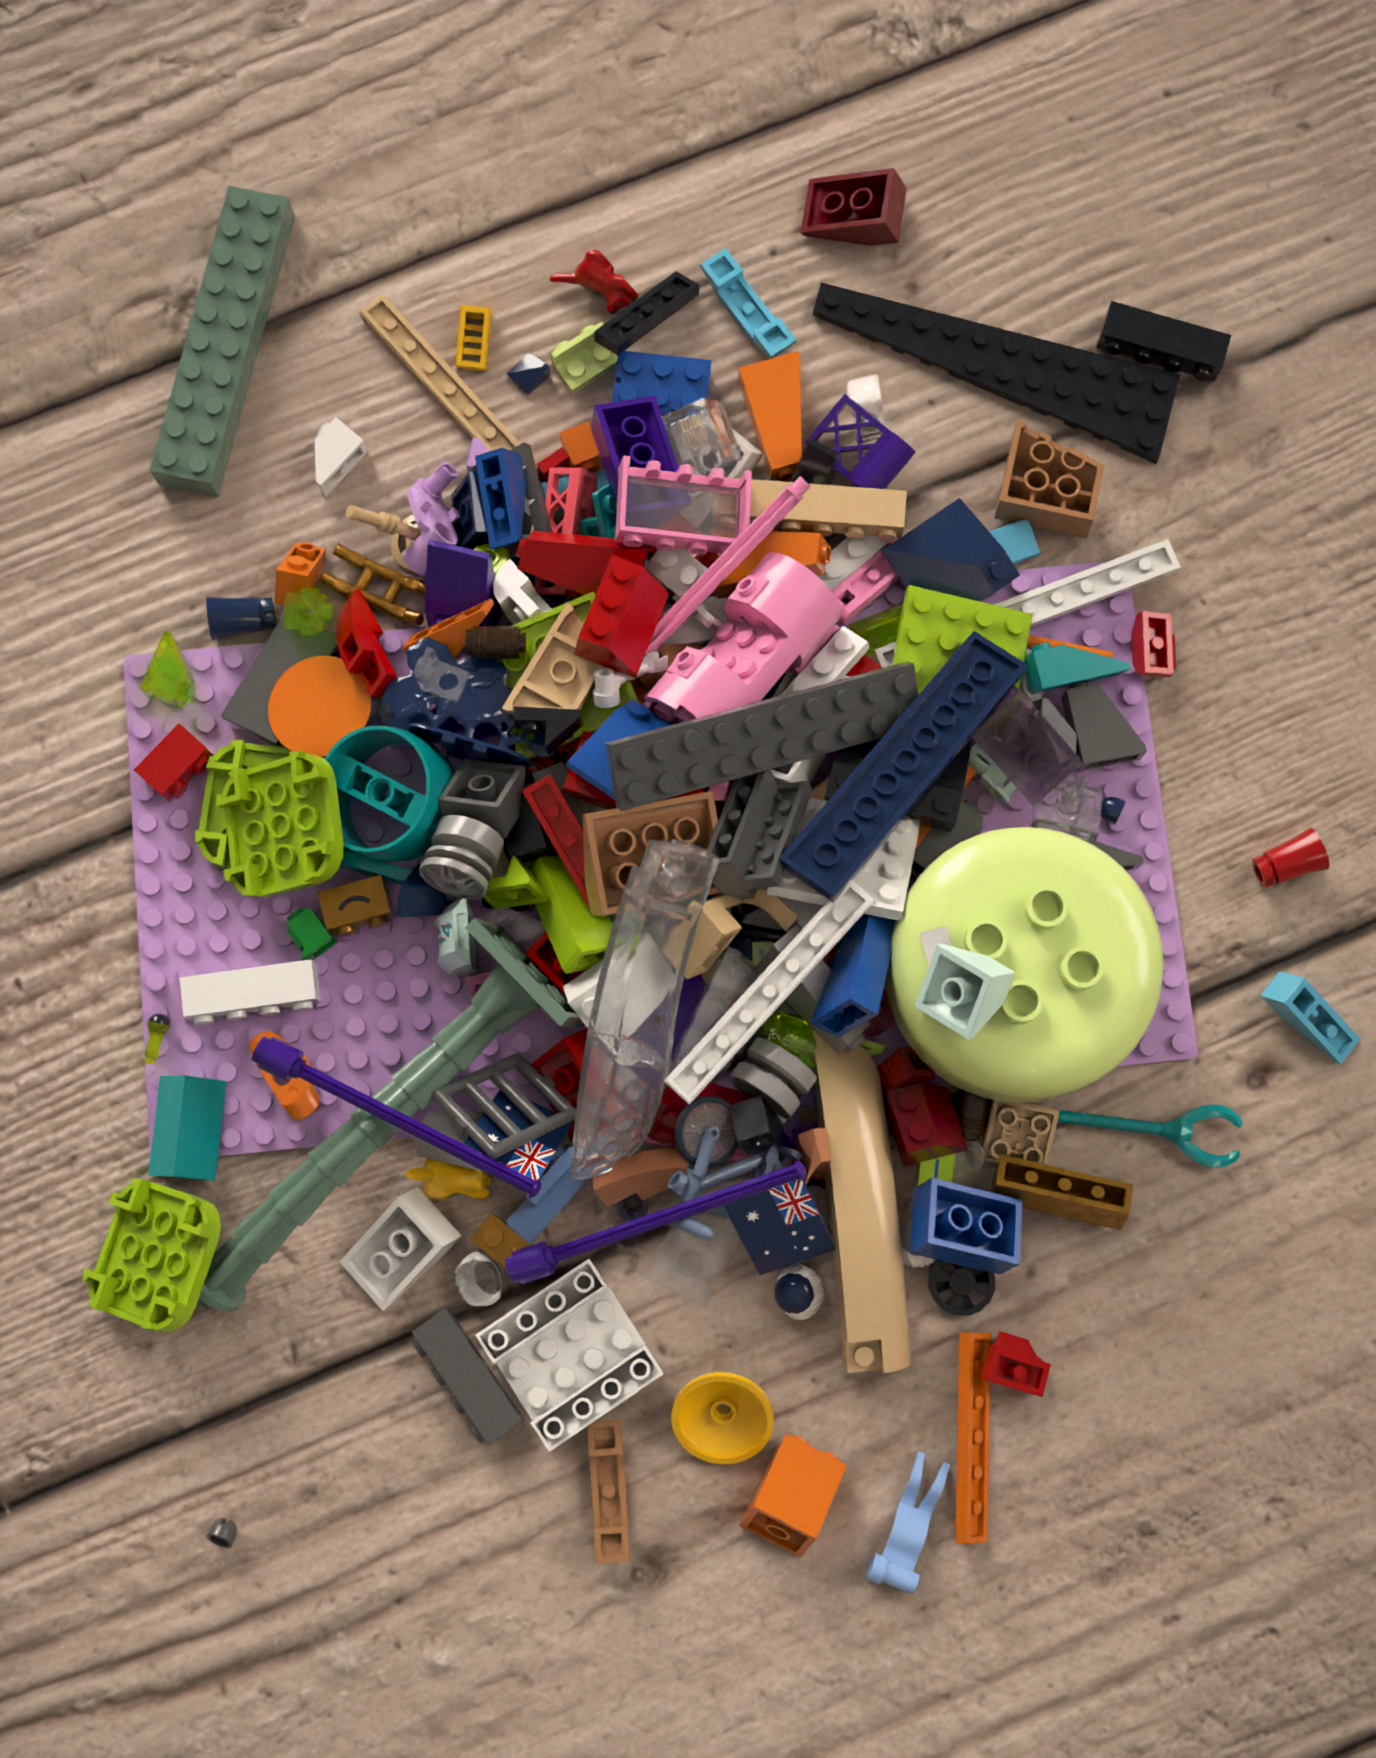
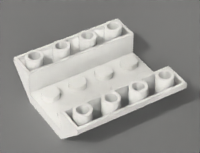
M587 1259L475 1335L492 1363L497 1364L532 1420L533 1428L549 1452L664 1374L641 1335L590 1259Z

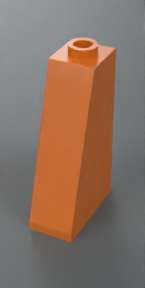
M798 351L743 366L738 371V382L760 450L764 454L763 459L770 481L777 479L779 481H787L792 479L802 457L800 355Z
M711 529L710 536L734 538L735 530ZM771 531L720 582L708 597L714 596L718 597V599L729 598L735 591L738 583L752 572L766 554L771 552L780 553L798 561L816 576L824 575L825 565L829 564L831 559V547L821 533Z

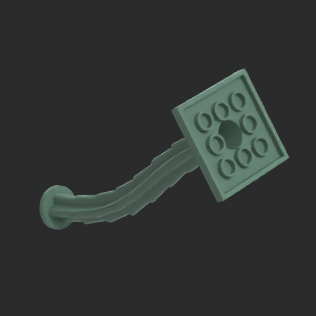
M474 918L465 927L498 962V965L472 998V1005L432 1037L434 1041L391 1075L390 1077L393 1080L372 1096L373 1099L409 1117L419 1108L424 1110L433 1100L432 1093L435 1089L448 1084L461 1069L465 1071L499 1032L504 1034L540 1006L560 1027L583 1028L585 1026L580 1017L568 1004L566 995L500 925ZM360 1108L350 1113L349 1116L351 1118L308 1153L310 1157L269 1192L270 1197L233 1230L234 1235L214 1253L197 1305L202 1304L205 1308L210 1306L217 1311L226 1313L237 1311L246 1300L245 1284L262 1263L266 1264L298 1225H304L337 1185L341 1188L376 1148L382 1149L400 1128Z

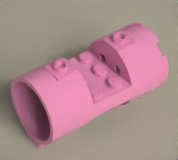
M771 552L766 554L752 572L738 583L735 591L725 602L724 611L728 621L717 629L716 635L702 649L698 650L687 646L681 651L665 674L644 697L646 701L643 705L663 720L671 724H677L761 701L785 671L800 674L839 628L836 623L842 615L841 607L831 590L818 576L798 561L780 553Z

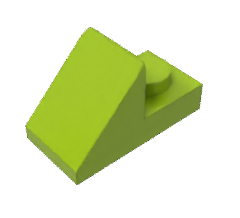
M513 855L506 876L492 878L488 882V890L483 898L495 909L547 902L549 895L532 872Z

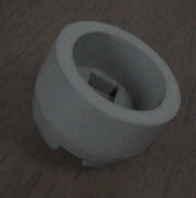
M220 1518L211 1525L206 1537L215 1545L231 1548L236 1538L237 1526L232 1520L226 1523L225 1518Z

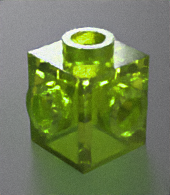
M304 587L300 588V592L289 591L285 596L284 629H297L301 635L312 636L318 635L319 631H324L327 622L332 623L333 603H328V594H321L320 589ZM306 609L311 610L313 614L308 613Z

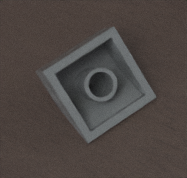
M464 759L438 798L442 817L459 815L476 819L493 828L502 838H506L519 818L526 772L525 766Z

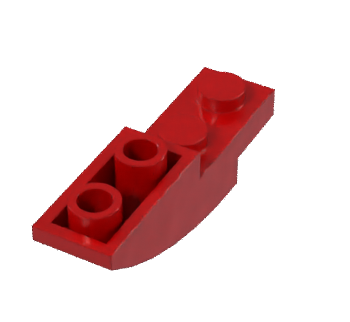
M354 589L340 610L336 620L337 645L348 673L359 674L370 697L381 699L388 683L394 680L397 674L378 641L383 634L381 627L361 590Z

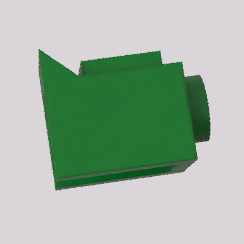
M310 907L305 910L300 908L288 916L287 925L290 928L286 931L297 947L303 952L302 961L315 960L337 944L318 915Z

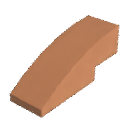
M677 1146L628 1154L591 1169L593 1190L607 1208L637 1193L642 1201H645L668 1189V1182L676 1172L682 1171L686 1175L689 1162L683 1158ZM685 1146L691 1155L693 1146Z

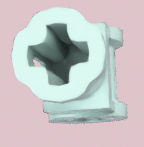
M978 741L971 748L968 765L981 776L979 782L996 800L1006 805L1010 802L1011 794L1020 784H1025L1028 781V777L1018 766L1007 761L1001 755L995 759L982 748L983 743ZM1008 779H1010V781L1008 782V784H1007L1006 786H1003L1004 783H1005Z

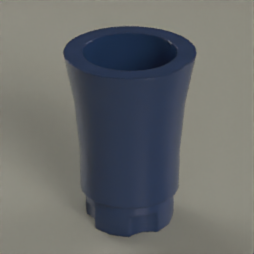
M259 596L246 598L206 597L208 626L212 641L232 635L263 631V628L271 629L276 626L272 597L262 599Z

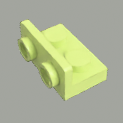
M599 322L595 326L593 324L588 325L579 333V336L569 342L563 341L559 343L550 354L552 367L572 395L616 368L618 356L594 341V331L604 325L603 322Z

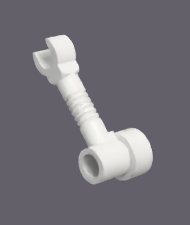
M658 651L648 653L643 659L637 677L646 673L652 674L667 670L669 667L668 656L659 658ZM610 668L597 669L594 671V705L599 708H610L620 703V685L635 678L620 672L614 673Z

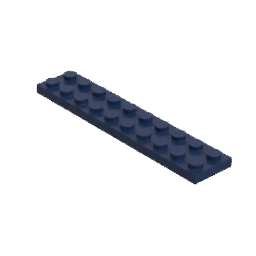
M973 631L779 857L784 869L834 903L849 881L854 879L1027 671L1028 665L976 631Z

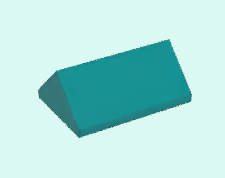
M186 1075L160 1076L148 1176L216 1181L227 1081Z

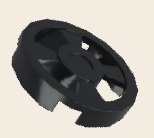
M936 1260L928 1274V1288L932 1299L943 1310L953 1315L969 1316L980 1312L990 1303L995 1292L994 1273L980 1271L973 1275L969 1271V1267L951 1263L954 1270L949 1274L940 1268L944 1261ZM947 1289L954 1293L949 1304H946L939 1296L940 1293ZM973 1290L985 1296L977 1305H973L968 1295Z

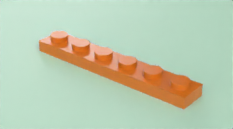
M959 1332L955 1529L956 1543L960 1544L988 1543L990 1381L980 1379L991 1346V1333Z

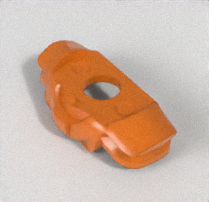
M265 1031L256 1035L250 1041L249 1049L253 1055L257 1044L264 1036L270 1039L275 1037L283 1042L285 1041L281 1035L272 1031ZM303 1054L302 1059L306 1061V1065L312 1067L308 1058ZM259 1069L282 1107L295 1121L310 1116L318 1109L320 1097L313 1084L301 1078L295 1079L292 1077L286 1085H279L274 1080L273 1075Z

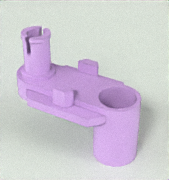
M443 461L428 479L419 478L406 492L421 534L402 555L408 567L422 576L426 575L429 540L456 545L459 540L454 527V523L460 518L459 513L454 507L448 510L441 493L458 476L456 469L446 461Z

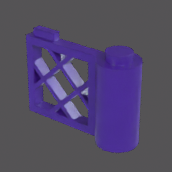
M846 394L842 396L804 442L807 445L811 438L817 441L823 433L835 432L836 448H832V450L839 453L836 470L850 480L855 487L886 489L916 453L903 439L891 432ZM848 405L856 413V424L839 426V414ZM861 416L868 422L861 423ZM875 427L882 433L875 443L862 445L861 428ZM857 429L858 445L841 447L840 431ZM863 450H868L867 453L863 456ZM858 451L859 462L849 472L842 466L841 453Z

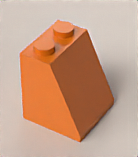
M785 1434L779 1442L739 1526L801 1558L817 1539L847 1465L840 1462V1459L835 1454L828 1451H819L809 1446L808 1441L804 1438Z

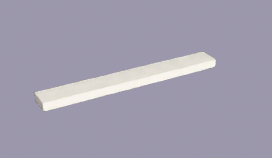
M851 879L834 903L829 900L664 1082L688 1104H691L869 909L875 900Z

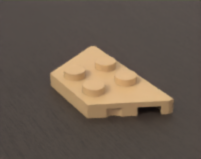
M565 604L502 707L504 713L514 715V707L582 708L595 686L594 671L606 667L574 655L583 623L576 615L571 604Z

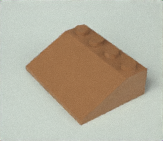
M713 791L659 800L623 811L620 808L583 814L585 885L591 915L605 916L723 892L711 882L701 866L718 823Z

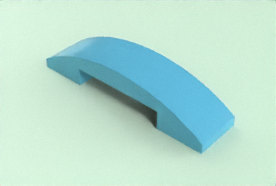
M726 248L700 264L707 280L730 315L770 359L774 358L797 343L796 338L779 317L775 318L745 280L742 268Z

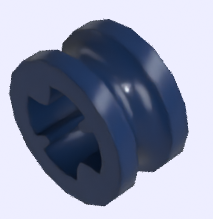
M637 1193L619 1201V1213L627 1221L646 1216L649 1206L647 1200H641L639 1205H643L641 1213L635 1212L633 1216L626 1214L628 1209H624V1203L626 1201L632 1202L634 1197L640 1199Z

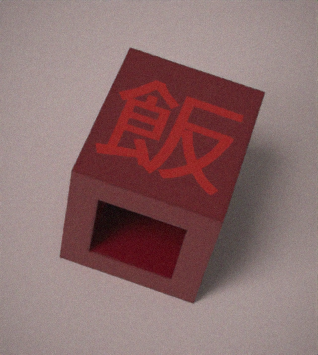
M900 1046L877 1066L886 1092L917 1083L927 1084L936 1077V1073L918 1057L912 1047Z

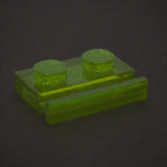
M779 1011L778 1015L772 1014L763 1024L766 1040L772 1041L773 1037L777 1038L782 1048L794 1056L800 1057L801 1054L812 1057L817 1044L811 1026L807 1022Z

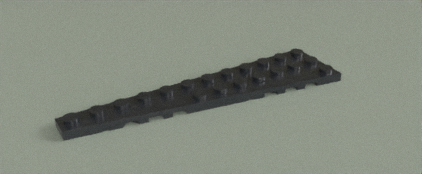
M825 283L820 284L813 316L849 332L858 333L861 337L870 341H879L889 345L893 351L900 354L905 352L921 359V363L928 366L933 364L948 371V374L1018 405L1027 406L1032 411L1044 416L1051 415L1064 421V424L1074 429L1076 427L1092 433V437L1102 441L1104 439L1120 445V449L1157 464L1180 374Z

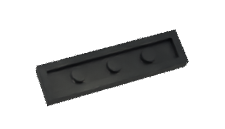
M674 272L595 330L594 341L618 356L697 297L700 285L679 272Z

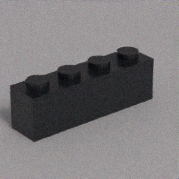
M1111 301L1105 314L1096 347L1103 349L1111 355L1121 354L1132 357L1139 363H1153L1163 366L1165 370L1170 372L1180 371L1191 374L1194 378L1201 381H1215L1223 368L1232 335Z

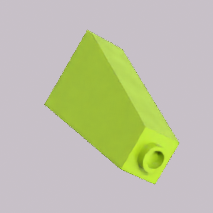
M543 855L533 862L531 872L549 895L547 902L535 903V906L560 965L566 974L591 968L627 943L608 915L596 916L590 914L589 906L559 855Z

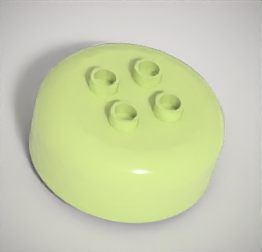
M1033 827L1005 828L982 833L956 844L936 858L918 876L906 894L902 919L899 921L895 920L891 939L892 953L885 986L894 1019L902 1035L918 1057L936 1074L954 1086L983 1098L1013 1103L1039 1102L1070 1094L1099 1080L1123 1062L1135 1049L1146 1033L1159 1002L1164 964L1162 942L1155 916L1145 895L1126 870L1108 854L1080 838L1063 832ZM946 926L952 947L988 956L1015 972L1004 1004L973 1039H966L915 1007L929 968L920 933Z

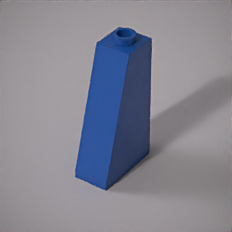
M863 914L844 935L812 1016L811 1024L836 1038H840L878 1015L892 953L891 939L895 920Z

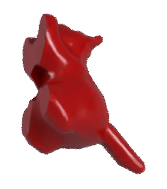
M599 250L587 251L584 259L577 265L573 274L557 273L549 278L550 282L579 284L605 295L608 302L607 310L610 314L623 307H628L630 305L629 297L632 299L639 297L621 274H614V267Z

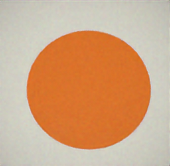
M314 656L291 666L276 682L268 703L269 723L280 743L290 751H301L320 757L326 756L331 748L344 736L365 727L371 711V697L359 674L348 673L342 659L334 656Z

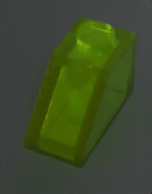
M164 630L140 690L148 698L183 710L186 702L189 703L194 696L195 680L178 641L170 632Z

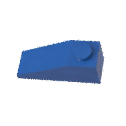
M503 447L477 455L475 460L490 549L495 550L519 543L522 537L526 492L521 455Z

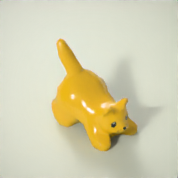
M427 1158L424 1159L425 1165L423 1168H411L405 1172L406 1177L414 1181H422V1192L429 1200L436 1202L442 1201L453 1194L465 1195L478 1200L487 1199L489 1190L486 1187L492 1180V1175L484 1171Z

